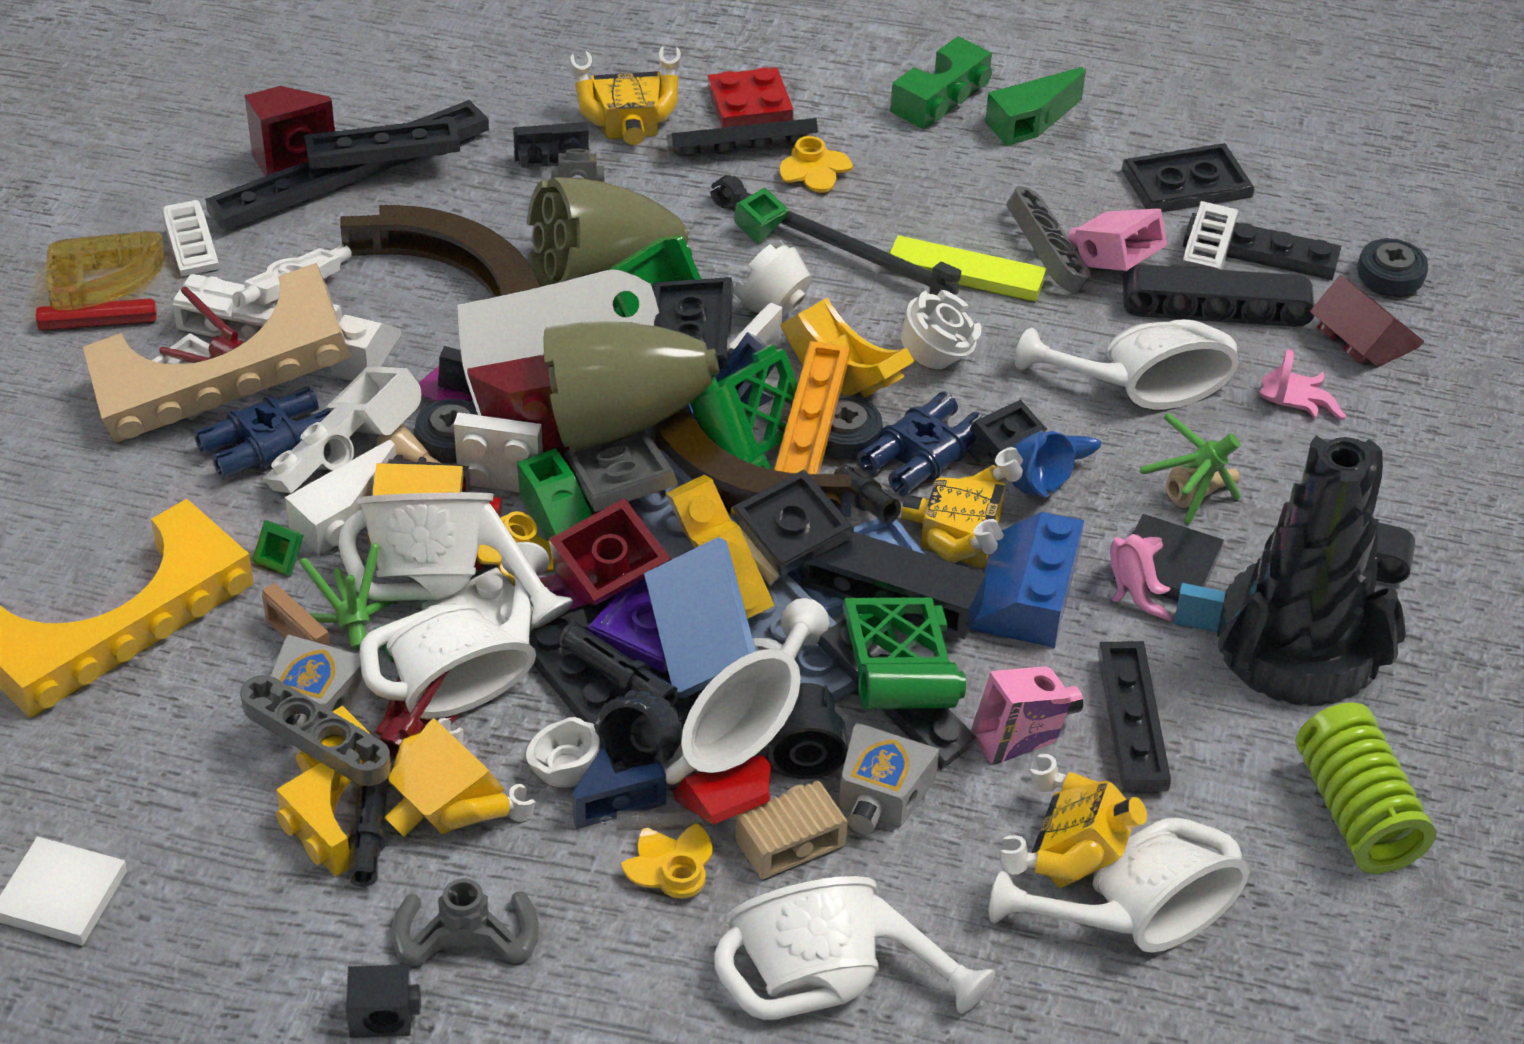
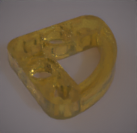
M153 231L70 238L53 242L47 249L46 288L50 307L57 310H72L99 305L123 297L144 286L157 275L164 264L165 250L162 235ZM124 267L109 275L86 281V271Z

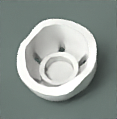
M570 717L546 726L535 735L526 751L527 762L532 771L545 783L561 788L574 787L579 784L601 750L600 739L595 732L594 724L576 717Z

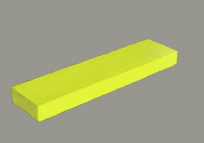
M900 235L897 236L890 254L930 271H933V267L942 261L962 271L961 279L957 282L959 285L1034 302L1038 299L1046 276L1045 267Z

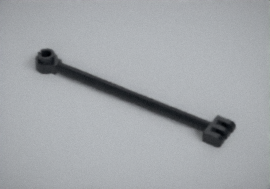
M725 175L711 185V188L714 189L710 192L711 198L721 208L736 207V203L752 195L747 193V189L744 188L742 181L736 176ZM792 211L781 222V224L930 287L929 294L938 295L941 290L954 295L958 294L959 284L957 282L961 279L962 271L941 261L933 267V271H930Z

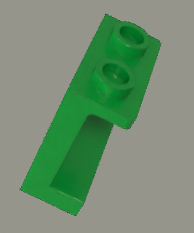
M681 235L658 238L608 269L635 275L651 284L652 288L653 283L702 279L692 258V251ZM622 291L614 297L613 309L617 315L628 318L638 311L639 300L634 293Z

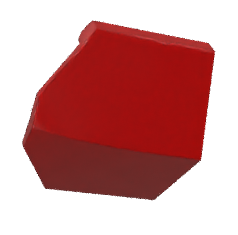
M764 756L751 757L742 764L725 771L714 773L698 772L682 780L673 791L674 799L714 825L770 802L771 765Z

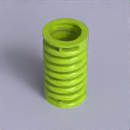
M1355 702L1341 703L1328 707L1307 720L1299 729L1295 746L1300 755L1303 756V761L1310 771V775L1317 785V789L1324 799L1331 816L1339 827L1346 845L1354 855V860L1359 869L1371 874L1399 870L1415 862L1431 848L1436 839V829L1429 816L1423 813L1424 807L1421 801L1416 798L1414 788L1409 784L1405 772L1401 770L1402 767L1394 756V752L1387 743L1382 730L1378 728L1379 725L1370 708Z

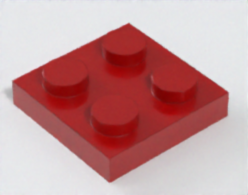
M761 67L756 70L737 72L725 71L719 74L708 75V89L722 128L793 120L794 109L778 67Z

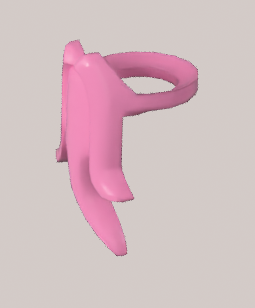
M1286 349L1282 365L1262 378L1263 388L1259 391V395L1272 403L1304 410L1310 413L1313 419L1318 415L1317 406H1322L1335 418L1340 420L1346 419V415L1335 398L1329 392L1319 388L1324 380V372L1315 377L1291 373L1294 359L1293 350Z
M1135 534L1128 536L1125 540L1115 537L1110 547V558L1117 584V592L1111 598V601L1122 600L1128 588L1134 603L1146 613L1170 622L1172 620L1170 613L1151 600L1147 589L1148 586L1151 592L1158 595L1170 590L1169 587L1158 581L1153 556L1163 547L1162 538H1141Z

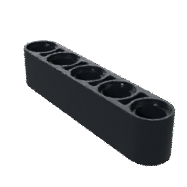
M1135 265L1125 271L1122 276L1124 308L1134 316L1289 327L1307 325L1315 317L1309 312L1315 305L1313 285L1308 278L1301 275Z

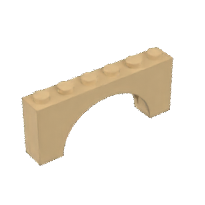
M314 263L278 276L280 283L279 299L269 320L245 343L218 357L189 364L159 363L146 359L133 351L128 346L122 333L83 346L101 418L114 442L118 443L134 438L145 432L175 423L181 419L214 409L225 403L255 394L258 391L294 380L297 377L352 358L318 264Z

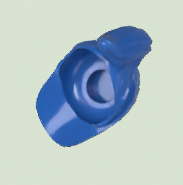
M1041 430L1020 440L1013 447L1017 449L1023 459L1020 465L1023 471L1020 479L1012 483L1017 489L1026 494L1048 497L1052 492H1057V488L1061 487L1070 478L1075 460L1093 454L1101 447L1102 442L1099 439L1088 436H1064L1062 433L1055 431L1044 433Z

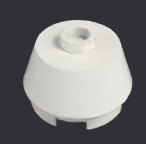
M780 241L776 246L777 249L771 244L764 248L748 265L751 271L745 284L737 281L734 287V294L743 301L742 306L758 314L770 302L783 307L782 317L789 311H795L806 298L805 292L812 281V277L796 248H789Z
M925 290L919 297L914 298L908 304L901 332V342L904 348H908L913 359L920 364L932 369H943L974 351L976 340L981 334L980 322L973 323L966 313L969 308L968 304L956 295L945 290H941L938 295L927 294Z

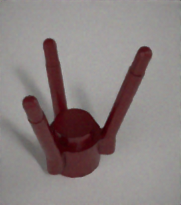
M182 287L181 293L221 332V335L212 337L208 349L211 355L209 358L167 347H161L159 352L172 358L196 363L223 355L244 342L238 339V332L228 327L188 287Z
M450 670L428 685L410 714L402 712L399 717H395L400 701L389 700L383 720L375 733L380 736L379 740L387 745L390 757L396 759L400 743L403 739L422 732L424 724L419 719ZM398 676L396 682H401L400 676ZM464 712L443 718L450 720L452 724Z

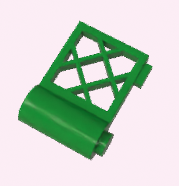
M774 344L768 345L752 354L753 363L725 379L717 382L716 378L712 377V384L690 403L697 423L703 432L719 447L746 462H751L757 456L782 442L787 424L780 421L784 402L791 404L792 407L798 386L785 349H776ZM774 363L780 376L777 388L765 383L768 368ZM742 381L752 385L748 405L740 401L735 385ZM762 391L774 396L770 415L758 410ZM755 418L767 423L764 438L759 443L756 442L752 432Z
M845 598L843 611L858 668L859 698L864 710L955 708L959 699H964L966 694L965 674L963 671H958L954 662L949 661L941 632L946 631L947 628L942 605L934 606L932 598ZM907 613H923L925 622L918 628L901 616ZM858 614H873L881 619L882 622L873 628L859 619ZM892 626L908 636V638L902 644H899L883 633ZM918 642L931 650L934 657H920L910 651V649ZM872 643H875L891 653V655L887 658H868L867 648Z

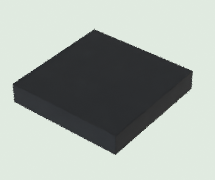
M804 469L731 507V517L780 576L851 539L854 534V527Z
M1142 514L1133 534L1141 538H1162L1163 547L1153 556L1156 576L1161 584L1170 588L1168 592L1161 595L1179 600L1182 583L1201 587L1206 586L1222 551L1224 539L1146 514Z

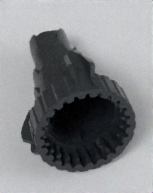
M1317 435L1312 439L1301 483H1293L1290 500L1284 503L1277 527L1265 543L1261 557L1257 559L1256 563L1248 566L1246 571L1240 572L1226 590L1217 631L1219 651L1224 655L1223 660L1228 668L1248 687L1258 693L1266 694L1271 699L1287 701L1289 704L1294 705L1308 704L1310 706L1342 702L1344 698H1351L1357 695L1360 689L1366 688L1372 679L1375 680L1380 666L1393 664L1397 660L1398 644L1405 640V617L1402 605L1398 599V593L1393 587H1386L1375 591L1377 578V527L1379 519L1374 518L1373 513L1382 479L1383 455L1382 449L1370 439L1365 442L1350 437H1340L1331 440L1321 439Z

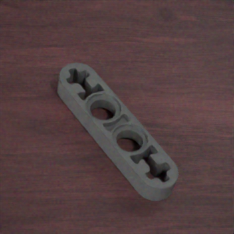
M1016 187L1007 201V208L1052 279L1068 291L1079 292L1090 277L1091 273L1041 196L1027 187Z
M255 676L242 685L240 691L244 714L250 720L359 785H377L385 781L390 775V752L387 745L378 738L272 676ZM294 714H305L310 717L307 722L300 725H291L285 722L288 717ZM329 735H340L345 738L343 743L333 747L320 743L323 738Z

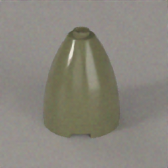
M553 177L549 180H541L532 194L528 208L526 224L533 226L532 243L534 252H529L527 255L529 265L535 273L539 287L606 271L661 237L681 235L685 242L688 243V229L686 225L666 207L644 195L605 182L568 177Z
M596 321L550 326L544 330V360L546 366L552 365L549 368L552 390L550 399L564 447L569 446L570 452L603 446L655 426L694 401L712 384V375L719 374L715 349L707 350L704 341L663 327L633 322Z

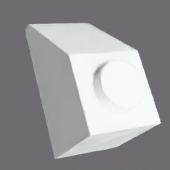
M344 314L339 323L352 358L332 365V376L353 381L367 366L381 367L401 336V329Z

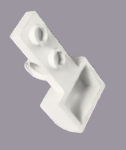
M367 366L326 406L330 413L321 422L309 426L301 434L300 438L302 441L293 450L282 453L273 461L271 465L273 469L263 478L273 491L293 493L316 469L333 471L350 462L354 456V447L349 437L354 432L379 435L392 434L418 408L421 401L419 383L407 368ZM329 442L331 453L326 460L323 450L326 443Z

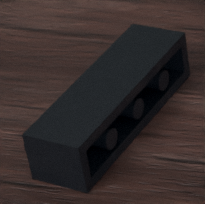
M854 532L851 539L802 564L801 568L802 587L845 600V598H932L934 606L942 605L946 618V631L941 632L964 640L983 605L986 573L858 532ZM907 613L901 616L903 619L918 625H922L925 622L923 613Z

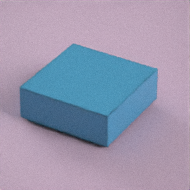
M1182 583L1174 624L1217 632L1226 592Z

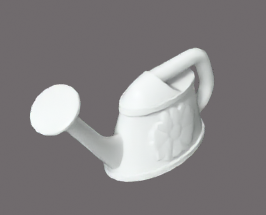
M1186 319L1139 324L1124 330L1113 338L1106 351L1107 357L1113 363L1095 362L1052 350L1041 342L1039 334L1034 328H1029L1022 334L1015 350V365L1019 370H1024L1034 363L1053 364L1126 387L1130 399L1135 404L1148 409L1178 408L1204 399L1223 387L1232 378L1239 364L1237 344L1230 335L1201 322Z
M409 493L358 497L357 503L362 509L350 516L340 530L338 541L340 556L348 575L351 574L355 577L358 593L365 568L357 551L356 540L359 532L366 526L371 545L373 543L379 545L376 560L378 570H376L377 577L413 578L419 582L387 584L371 582L368 594L369 600H440L460 591L471 577L475 575L476 568H474L479 545H487L497 550L505 559L531 596L530 600L533 603L534 609L530 623L532 628H540L549 624L564 614L573 604L571 598L556 596L547 587H544L495 509L491 506L490 502L493 501L494 494Z
M530 542L517 543L537 576L542 575L548 569L550 562L549 555L545 549ZM501 558L502 567L507 573L514 576L515 587L512 611L509 619L503 625H495L482 616L481 612L472 605L450 603L432 605L428 609L378 627L369 632L360 644L361 672L366 686L382 698L405 701L408 711L411 713L428 685L450 670L420 717L423 719L452 716L473 709L492 700L516 684L534 664L536 652L529 645L531 596L505 559ZM387 644V650L394 659L401 682H392L381 675L378 649Z
M807 598L796 599L789 603L783 610L780 620L782 631L787 636L780 650H760L741 657L711 680L689 711L683 727L681 745L678 747L673 758L665 764L666 783L671 785L677 784L695 769L714 773L733 768L756 755L775 737L792 712L799 694L801 677L799 666L795 661L796 655L802 645L807 646L818 643L821 634L829 629L828 613L821 604Z
M1165 818L1131 835L1123 856L1117 862L1093 873V887L1106 898L1108 903L1087 905L1030 895L1016 887L1006 871H1000L991 889L988 908L989 919L991 923H997L1008 914L1015 912L1023 913L1025 911L1115 932L1132 934L1134 942L1143 951L1152 953L1164 951L1193 938L1227 911L1241 894L1248 881L1249 865L1242 860L1240 847L1229 834L1188 819ZM1178 837H1182L1200 844L1210 846L1218 850L1221 854L1197 846L1195 844L1189 843L1187 841L1181 840Z
M860 876L833 877L803 882L747 900L727 914L725 919L730 930L719 940L714 953V967L722 984L742 1009L749 1015L762 1020H777L843 1005L860 995L867 989L875 973L879 970L878 961L875 959V938L879 937L898 941L944 976L956 993V1008L960 1014L971 1010L983 998L994 981L995 971L993 969L974 971L959 965L888 903L876 895L877 884L875 880ZM741 945H744L767 984L766 990L769 996L777 999L765 1000L760 998L737 971L734 965V955Z

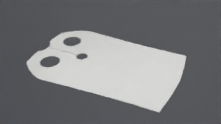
M606 270L526 291L458 304L462 363L478 415L481 416L467 374L468 368L543 355L544 330L550 326L596 321L633 322L654 326V320L659 311L651 284L623 271ZM622 291L634 293L639 300L638 311L628 318L617 315L613 309L614 297Z

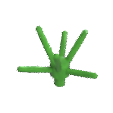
M1165 414L1164 419L1199 449L1191 454L1142 466L1140 473L1148 474L1177 466L1198 468L1181 490L1183 495H1188L1202 479L1184 518V523L1189 525L1199 509L1215 472L1218 471L1232 497L1235 500L1240 499L1241 494L1225 465L1229 462L1228 455L1238 449L1241 444L1232 433L1228 434L1218 443L1214 440L1205 443L1172 414Z
M373 543L370 547L358 598H356L355 577L349 574L346 576L345 581L342 570L340 568L334 570L333 573L342 602L307 558H303L300 561L303 569L334 607L336 613L309 614L319 623H338L340 630H347L351 649H360L361 641L366 636L364 626L370 623L369 616L396 602L376 601L366 607L379 552V545L377 543Z

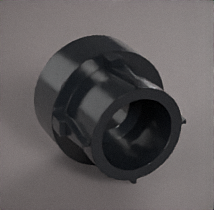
M800 683L799 694L792 712L783 727L768 743V755L771 765L781 774L797 779H815L835 772L845 763L848 751L846 725L842 717L835 712L834 696L826 685Z

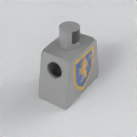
M289 634L285 638L271 674L272 677L277 678L332 712L341 706H344L350 712L369 690L362 677L359 654ZM294 714L288 717L285 722L291 725H300L307 722L310 717L305 714Z
M856 722L853 727L840 782L839 807L844 811L850 812L847 819L848 825L854 831L861 834L872 833L877 822L893 827L902 826L936 779L939 749Z

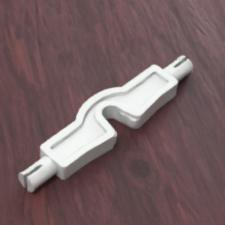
M340 245L330 251L319 248L298 258L276 261L268 266L266 272L246 280L244 289L233 293L232 301L236 307L240 306V308H244L255 301L268 304L279 299L280 283L278 276L317 263L324 279L340 271L341 263L351 258V250L348 246L344 247V245Z

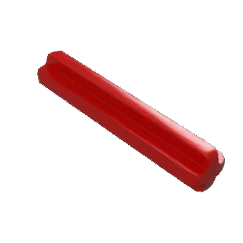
M152 298L39 306L36 308V323L40 330L154 322L157 319V307L155 300Z

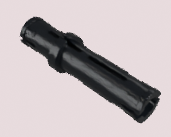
M572 622L564 628L559 638L560 646L617 682L622 692L626 694L630 690L639 692L649 691L652 696L662 697L667 700L671 707L675 705L679 696L678 688L653 674L647 663L642 660L634 661L610 644L583 628L578 622Z
M388 777L380 784L373 786L359 785L355 821L353 827L348 832V844L351 852L346 878L347 880L351 879V884L359 887L371 886L378 879L380 852L385 848L386 834L382 827L387 799Z

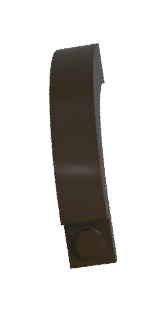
M379 205V215L340 216L342 245L350 248L351 256L409 255L439 261L453 266L477 280L493 298L539 288V283L533 269L516 247L490 228L460 215L418 206Z
M690 404L650 428L651 438L658 449H662L692 480L702 475H706L713 480L729 514H731V507L796 474L760 467L731 455L714 443L703 432L693 417ZM809 474L843 516L851 517V474Z

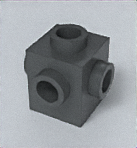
M570 149L566 151V154H559L558 166H551V178H572L575 175H580L584 179L604 182V166H597L596 153H589L586 149Z

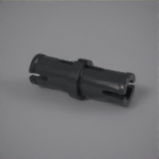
M847 465L838 467L833 473L851 474V503L857 509L870 512L880 522L886 524L894 522L900 515V502L884 492L880 483L875 479L863 477L853 467Z

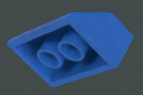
M1040 512L1003 529L1004 537L996 541L998 544L997 549L994 553L989 554L984 571L986 573L983 605L970 630L1055 648L1078 560L1084 520Z

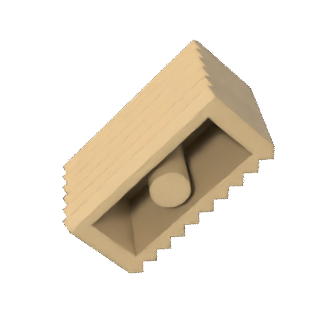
M816 780L812 785L794 786L779 798L774 797L770 802L736 815L735 839L741 851L745 853L746 859H749L751 866L754 867L759 878L763 880L845 846L848 821L821 782Z

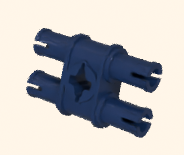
M306 386L279 398L273 396L264 397L262 402L240 411L231 410L227 414L226 419L194 431V439L203 456H207L226 446L238 444L236 447L212 455L213 465L217 474L222 480H225L253 467L258 469L268 468L269 464L279 455L293 450L302 441L300 438L301 434L312 424L321 422L330 411L329 409H324L305 419L296 422L293 420L319 409L313 390Z
M942 391L922 407L916 406L908 409L905 416L895 424L885 426L880 433V438L858 453L857 461L863 471H866L867 468L873 465L868 469V474L874 475L893 459H898L905 463L899 469L889 474L888 477L890 487L895 493L905 486L899 491L900 496H905L925 480L939 478L943 470L953 462H959L965 458L968 447L977 439L970 430V426L979 417V413L972 412L956 426L949 427L943 421L957 413L958 404L952 395L942 401L948 395V392Z

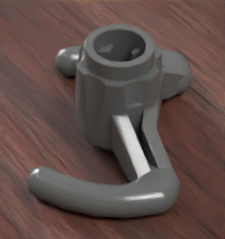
M465 878L457 879L450 882L444 888L443 895L438 899L439 913L414 940L410 938V928L413 918L421 907V899L415 894H409L405 897L394 917L392 945L398 960L403 964H409V966L422 965L439 950L453 947L462 949L471 947L490 948L496 954L503 957L505 961L512 964L519 963L531 957L538 941L539 922L536 909L525 892L517 891L512 895L511 904L519 916L521 925L520 935L516 937L489 912L488 896L483 894L482 888L477 882Z

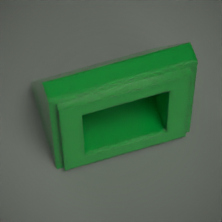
M764 187L736 203L734 221L755 243L759 244L789 215L790 210Z

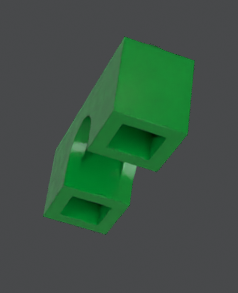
M957 36L936 51L934 74L926 73L913 67L892 82L890 112L923 130L989 83L992 76V52Z

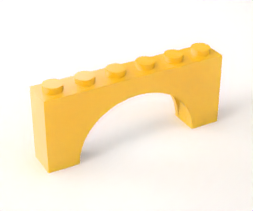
M188 499L181 501L151 519L156 550L162 555L163 559L150 583L125 604L102 615L68 623H42L23 619L10 613L0 605V689L29 718L54 706L58 701L83 686L94 682L98 677L123 662L129 661L138 653L169 637L176 630L196 618L204 616L211 609L253 585L249 553Z

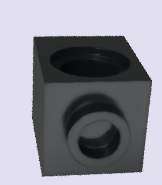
M409 964L348 966L346 1013L350 1038L411 1036L412 1015H421L420 984L411 985Z

